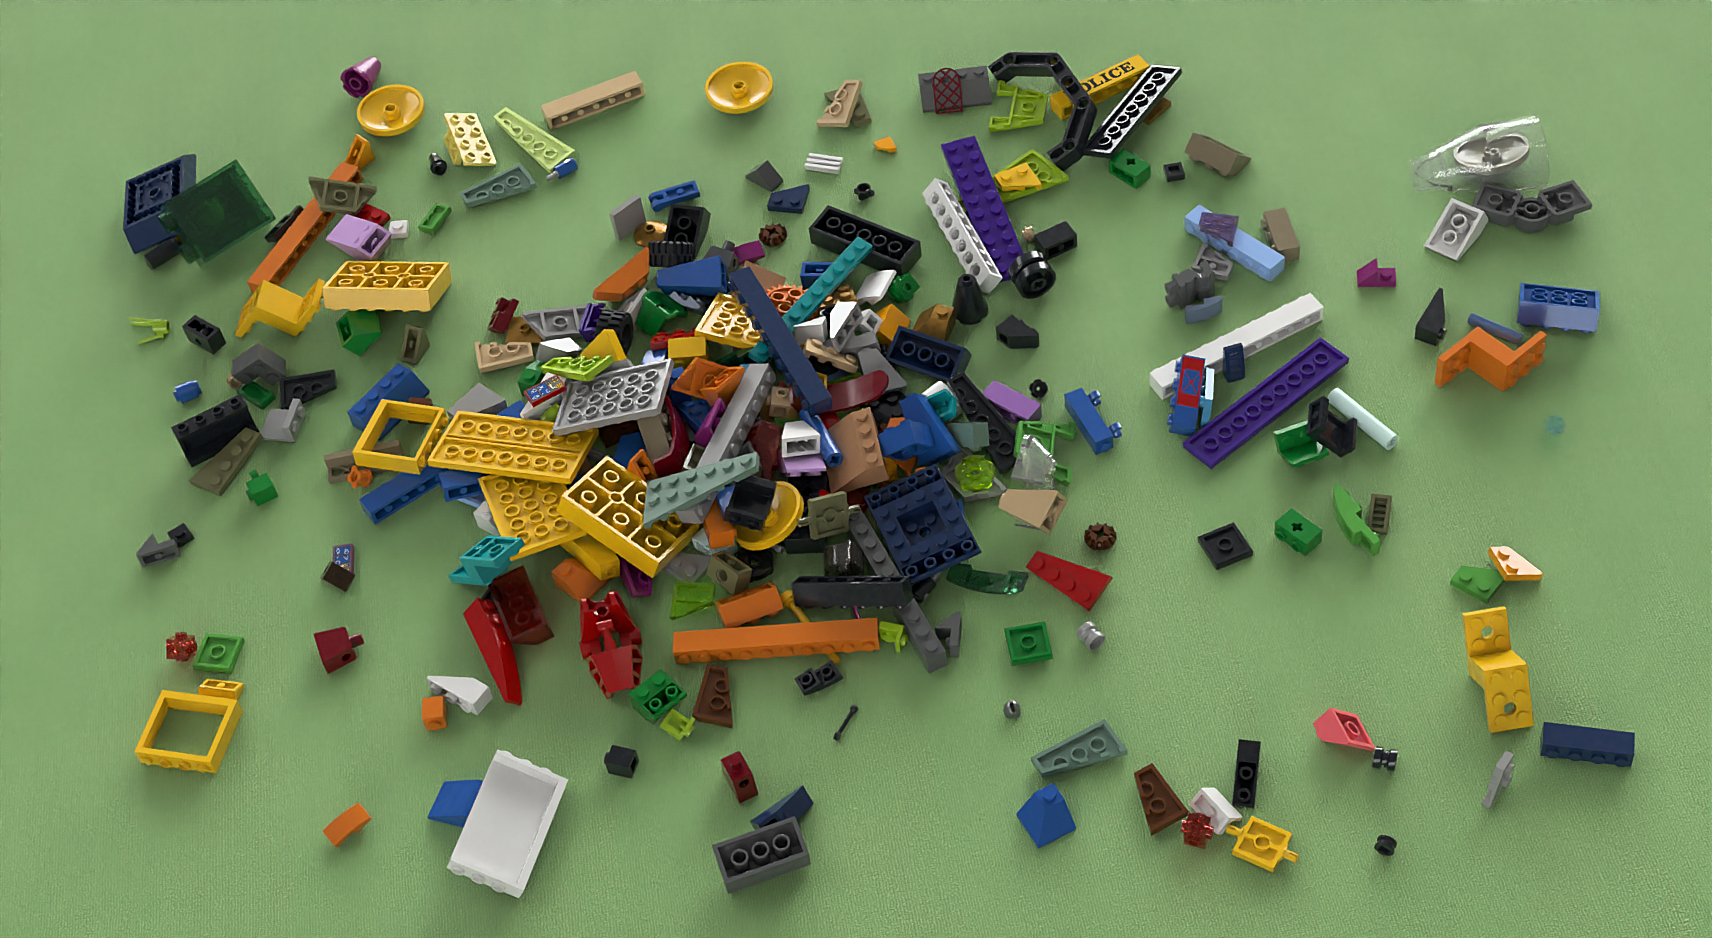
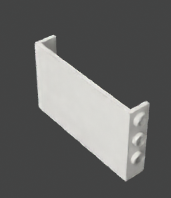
M497 750L447 868L456 875H465L471 878L475 883H484L491 886L497 892H505L520 898L568 779L552 773L547 768L535 766L529 760L514 757L508 751Z

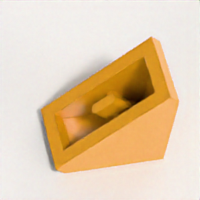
M356 134L344 163L359 166L361 170L375 160L369 141Z

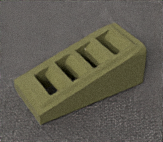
M1371 493L1367 525L1372 532L1387 535L1392 505L1391 495ZM1375 504L1387 505V506H1386V508H1384V507H1375ZM1374 511H1381V512H1386V513H1385V514H1377V513H1374ZM1373 517L1383 518L1385 521L1373 520ZM1372 524L1384 525V529L1372 528Z

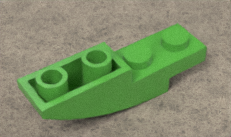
M1338 483L1334 484L1333 507L1342 532L1353 546L1361 543L1372 556L1379 553L1380 537L1377 533L1372 532L1364 519H1361L1362 508L1360 504L1349 496L1346 489L1342 488Z

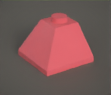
M1330 708L1313 723L1316 734L1322 741L1368 751L1375 750V746L1357 714Z

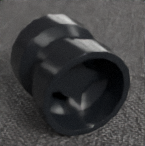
M1376 746L1372 767L1379 769L1384 765V768L1388 771L1394 772L1398 750L1390 749L1384 752L1383 747Z

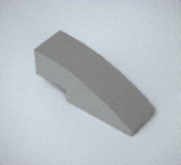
M873 330L856 336L853 331L840 353L844 355L849 354L857 358L858 352L864 348H876L879 352H881ZM831 339L822 342V345L828 348L830 346L834 347Z

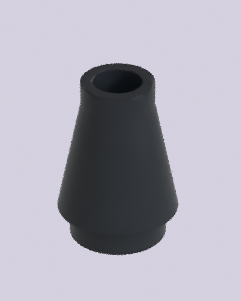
M432 153L429 156L430 170L433 174L443 175L447 170V163L437 153Z

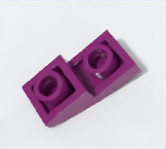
M759 240L736 246L732 251L739 258L738 266L744 264L746 260L754 263L765 257Z

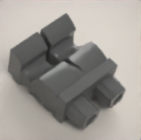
M1206 259L1200 264V274L1188 268L1181 271L1179 275L1178 273L1172 274V281L1164 284L1168 294L1165 296V301L1170 308L1179 305L1181 309H1184L1186 305L1193 304L1195 300L1201 302L1203 298L1215 296L1214 271Z

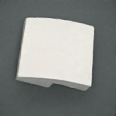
M883 270L867 276L856 294L858 305L860 306L866 301L873 305L881 300L897 272L894 270Z

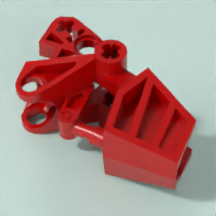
M611 591L601 601L595 602L589 598L581 599L579 602L581 636L579 647L583 660L587 659L589 672L607 699L613 698L612 694L616 691L624 689L634 690L640 685L643 657L638 645L643 643L639 627L635 626L621 596L617 591ZM612 633H619L622 647L616 648ZM600 636H601V637H602V636L604 637V641H605V642H604V647H605V651H604V652L602 651V647H601V643H600V639H599Z

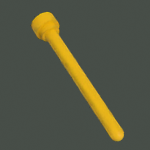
M787 590L780 595L783 607L791 609L801 623L811 622L800 607L795 606L791 590ZM835 652L826 654L834 664L840 663L841 660Z

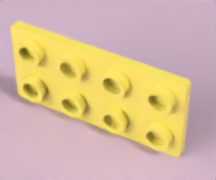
M445 113L444 119L448 126V131L444 142L453 164L461 165V162H463L464 166H495L496 160L477 115Z

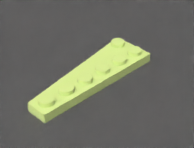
M507 107L493 116L495 122L550 174L554 172V167L576 155L574 149Z

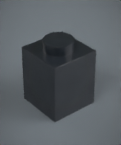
M612 745L610 751L604 757V764L608 773L632 779L639 763L636 750Z

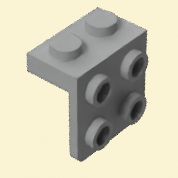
M293 398L289 410H269L261 430L262 440L296 441L306 415L305 407H303L300 399Z

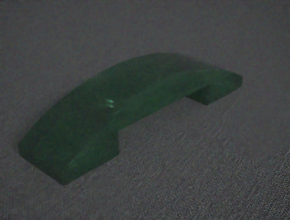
M959 563L950 567L946 580L977 592L1015 594L1023 592L1029 573L1009 570L1006 575L973 570L971 565Z

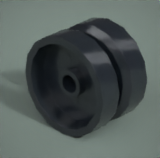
M1029 251L1020 255L1012 262L1008 270L1009 278L1022 297L1027 299H1034L1044 295L1053 287L1056 281V273L1043 254L1038 251Z

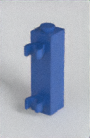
M1079 388L1064 394L1065 408L1074 422H1076L1077 427L1095 455L1107 452L1113 448V438L1122 436L1120 432L1122 427L1119 422L1113 423L1110 427H1107L1094 407L1101 404L1099 399L1101 395L1098 390L1086 395L1084 390Z

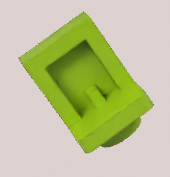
M672 708L659 727L680 741L684 735L688 737L695 728L692 725L695 718L691 717L689 720Z

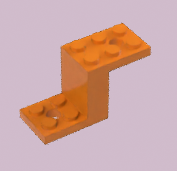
M1476 327L1438 357L1435 384L1442 387L1445 383L1451 382L1454 376L1459 372L1465 371L1468 367L1504 392L1507 388L1513 387L1522 376L1525 377L1533 367L1539 366L1542 363L1547 334L1539 331L1516 351H1513L1481 328Z

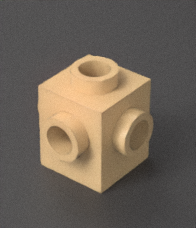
M772 386L771 394H768L766 398V405H769V416L788 418L789 410L793 408L790 403L789 388Z

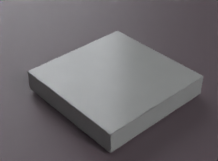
M637 194L609 213L615 238L619 241L633 232L640 224L646 222L641 197Z

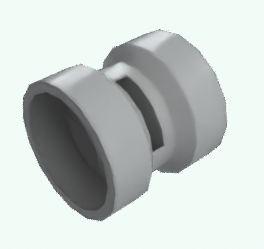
M1092 621L1084 623L1077 630V636L1082 641H1085V645L1090 651L1098 649L1105 642V636L1101 631H1097V626Z

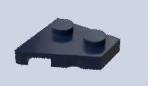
M809 184L771 193L767 205L768 211L802 214L810 191Z

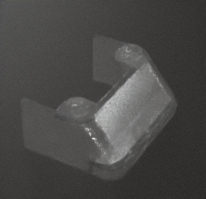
M1024 435L1011 479L1024 481V490H1055L1054 470L1056 459H1053V455L1034 435ZM1016 518L1015 526L1039 530Z

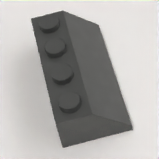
M987 65L955 69L961 81L963 108L992 104ZM950 70L947 75L953 78L956 74ZM936 72L918 74L923 113L935 111L932 84ZM941 72L936 75L938 79L944 76ZM948 77L942 80L946 85L951 81ZM956 77L954 80L959 84L958 77ZM935 79V82H934L935 86H936V84L939 82V81L936 80V79ZM954 82L949 85V88L953 91L957 87ZM941 83L937 87L941 92L945 88ZM958 88L956 90V93L960 96V90ZM946 89L943 94L949 97L952 92ZM935 90L936 98L940 93ZM955 94L950 98L954 103L958 99ZM941 95L938 101L943 104L946 98ZM959 100V102L957 103V105H958L960 108H961V100ZM948 101L944 106L950 109L953 104ZM936 102L937 111H938V109L941 107V105Z
M795 816L712 845L728 894L811 865L809 852Z

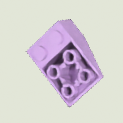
M346 214L327 236L326 240L358 261H376L390 245L392 233L376 223Z
M782 449L778 450L779 473H784V477L801 476V472H803V476L821 475V471H826L821 453L783 458Z

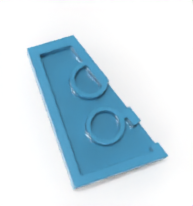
M1206 368V374L1203 375L1199 402V407H1202L1200 429L1209 423L1213 402L1214 369Z

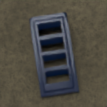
M1242 343L1223 348L1222 373L1228 383L1245 378Z

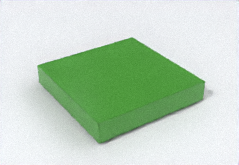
M206 633L192 667L198 671L232 674L245 642L244 638Z

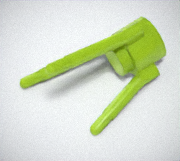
M128 318L129 321H135L131 323L132 326H152L153 332L157 333V335L137 341L138 345L158 338H164V334L170 333L168 320Z

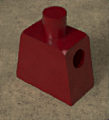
M346 627L313 634L327 674L356 660L357 656L354 648L365 644L361 632L349 636Z
M740 751L720 760L722 772L739 804L759 795L753 774ZM742 780H745V786H739Z

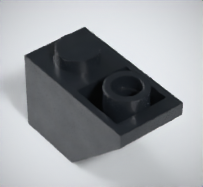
M1010 315L996 326L997 340L1009 349L1039 347V333L1034 328L1026 325L1023 320L1013 315Z

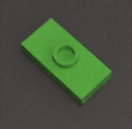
M435 203L419 224V231L434 235L452 212L451 207Z

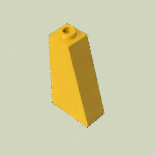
M604 329L580 354V356H585L587 360L592 359L593 356H600L601 359H605L607 355H612L615 362L627 359L613 329Z
M586 533V536L560 544L561 547L600 580L620 576V560L616 553L588 533Z

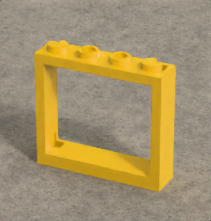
M381 399L352 451L356 465L420 475L423 468L427 466V460L437 442L441 439L444 428L448 426L449 418H447L445 408ZM390 418L432 423L415 458L371 452Z
M162 690L134 752L140 762L147 765H160L164 768L175 767L184 771L196 770L201 773H217L243 710L239 702L234 699ZM169 708L224 716L207 756L151 749Z

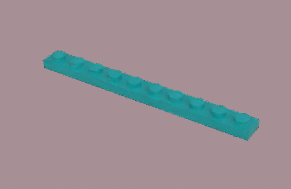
M857 237L783 315L782 319L792 335H794V326L808 320L872 251L873 245ZM761 340L753 347L748 356L759 364H767L772 358L768 353L767 345L762 344Z

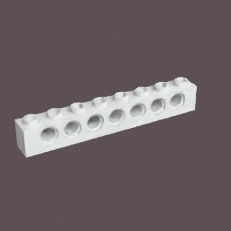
M934 178L922 193L926 200L925 202L932 210V215L937 219L939 227L944 231L945 238L953 247L952 250L957 254L959 263L966 270V274L975 276L981 291L990 294L1002 280V276L949 184Z

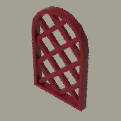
M951 68L939 69L933 77L932 84L936 114L963 112L961 81L958 73ZM950 70L956 74L953 78L947 75ZM939 72L944 74L941 79L936 77ZM945 77L951 80L948 85L942 82ZM956 77H958L959 84L954 80ZM935 79L939 81L936 86L934 84ZM952 82L957 85L954 91L949 88ZM940 83L945 86L942 92L937 89ZM958 88L960 90V96L956 93V90ZM946 89L952 92L949 97L943 94ZM935 90L940 93L937 98H936ZM953 94L958 97L955 103L950 100ZM941 95L946 98L943 104L938 101ZM959 100H961V108L957 105ZM948 101L953 104L950 109L944 106ZM936 102L941 105V107L938 109V111H937ZM955 106L959 109L951 111ZM942 108L947 110L945 112H939Z

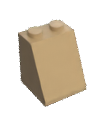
M1007 489L1006 493H1003L999 499L998 508L1050 535L1068 499L1056 490Z

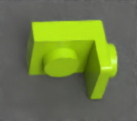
M880 621L878 627L880 639L887 642H895L896 652L901 653L903 646H906L908 642L905 626Z

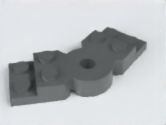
M1574 180L1540 190L1537 198H1523L1520 191L1483 182L1472 207L1484 211L1489 216L1488 222L1506 227L1514 224L1522 231L1538 232L1545 229L1548 224L1560 225L1572 221L1575 214L1590 210L1592 203Z

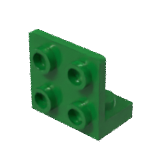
M1308 420L1274 431L1277 452L1292 467H1301L1308 462L1319 461L1323 457L1329 456V451L1324 446L1306 435Z

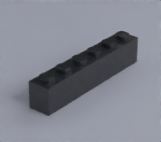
M800 576L791 583L795 606H803L805 609L815 606H821L823 609L833 606H839L841 609L851 606H858L859 609L869 606H876L878 609L895 606L896 609L905 608L914 599L910 576Z

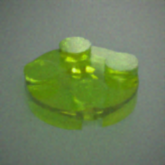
M981 455L967 456L955 467L956 481L963 491L989 489L995 478L994 465L990 460H985ZM973 471H977V473H979L977 475H971Z

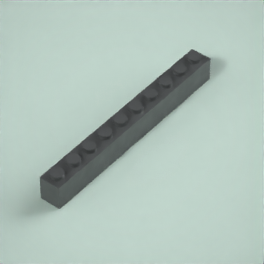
M861 508L859 513L850 514L848 521L849 531L846 533L871 576H900ZM915 599L905 608L896 609L895 606H889L899 624L905 626L908 639L928 673L947 666L946 651Z

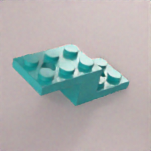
M487 535L459 558L462 565L449 574L448 577L454 583L487 586L493 582V578L507 571V567L513 563L509 557L518 554L519 549L525 543L522 538Z

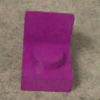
M1376 258L1357 270V287H1396V269L1378 268Z

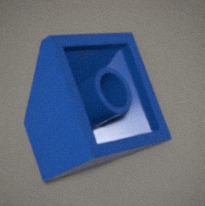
M1054 783L1035 792L1016 813L1038 849L1076 830V825L1065 799Z

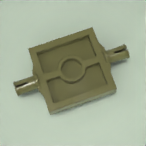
M843 491L808 499V517L797 519V525L799 527L809 525L810 538L814 540L849 531L848 521L850 514L859 513L860 506L858 504L849 506L847 494Z

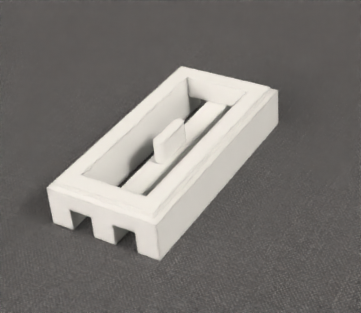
M809 153V158H807V163L804 166L805 170L839 174L843 164V157Z

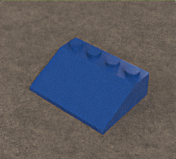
M1520 283L1517 323L1527 327L1539 325L1545 329L1557 327L1564 331L1575 329L1583 333L1597 331L1600 313L1599 291Z

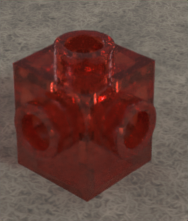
M176 632L174 636L166 639V659H176L177 662L188 661V658L194 656L197 651L195 635H187V632Z
M1189 812L1187 820L1183 819L1180 830L1181 833H1184L1185 845L1202 849L1206 848L1208 839H1212L1214 827L1211 826V817L1202 813Z

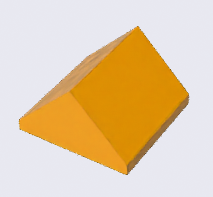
M892 303L876 312L883 319L875 334L879 338L878 343L887 344L890 347L898 326L908 328L911 323V319Z

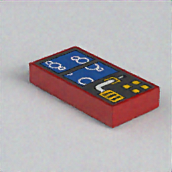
M556 374L523 392L534 408L567 389Z

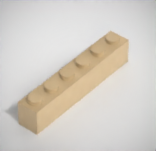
M632 71L541 105V109L550 130H554L644 96L645 92L636 71Z

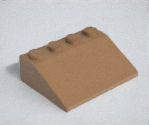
M870 407L851 412L828 429L829 434L843 455L842 463L836 467H830L825 462L831 494L841 491L848 492L889 480L885 459L877 437L876 421Z

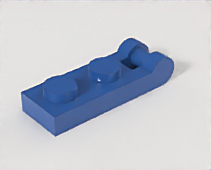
M695 180L653 192L648 198L650 203H652L653 211L660 212L664 207L671 206V204H678L700 197V192Z

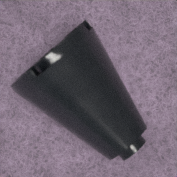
M964 274L958 278L951 306L955 310V318L964 325L977 324L988 314V304L975 276L971 274Z

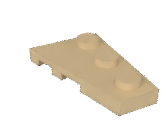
M861 80L844 81L834 95L835 100L830 106L827 105L821 119L818 118L816 121L818 127H848L863 86Z
M807 338L804 344L803 352L807 358L812 355L817 358L818 362L825 363L830 361L834 367L854 374L859 367V362L854 356L836 353L834 347L830 346L828 348L817 339L811 340Z
M474 342L480 373L535 361L531 342H509L507 345H498L497 342H490V345H481V342Z

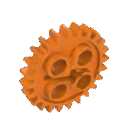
M786 283L785 287H782L780 284H778V288L772 286L771 290L766 289V293L780 316L783 317L808 289L802 290L803 286L796 288L795 284L789 287ZM820 307L808 318L807 321L817 318V316L819 315Z

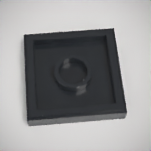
M1234 522L1198 536L1200 546L1216 570L1253 556V550Z

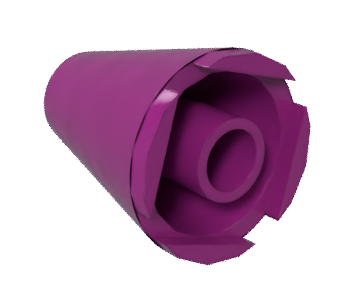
M369 57L345 69L340 77V81L342 80L344 84L342 86L343 89L355 98L359 96L364 98L368 95L381 70L380 61L375 57Z

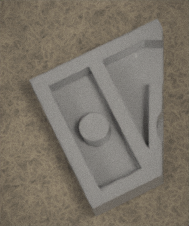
M1203 243L1192 266V270L1200 274V264L1206 259L1214 271V278L1228 281L1234 263L1224 258L1219 252L1216 251L1214 253L1209 249L1207 243Z
M678 553L662 570L694 588L706 575L710 556Z

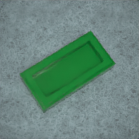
M254 381L247 385L243 384L236 390L238 395L241 394L244 399L262 410L276 399L272 392Z

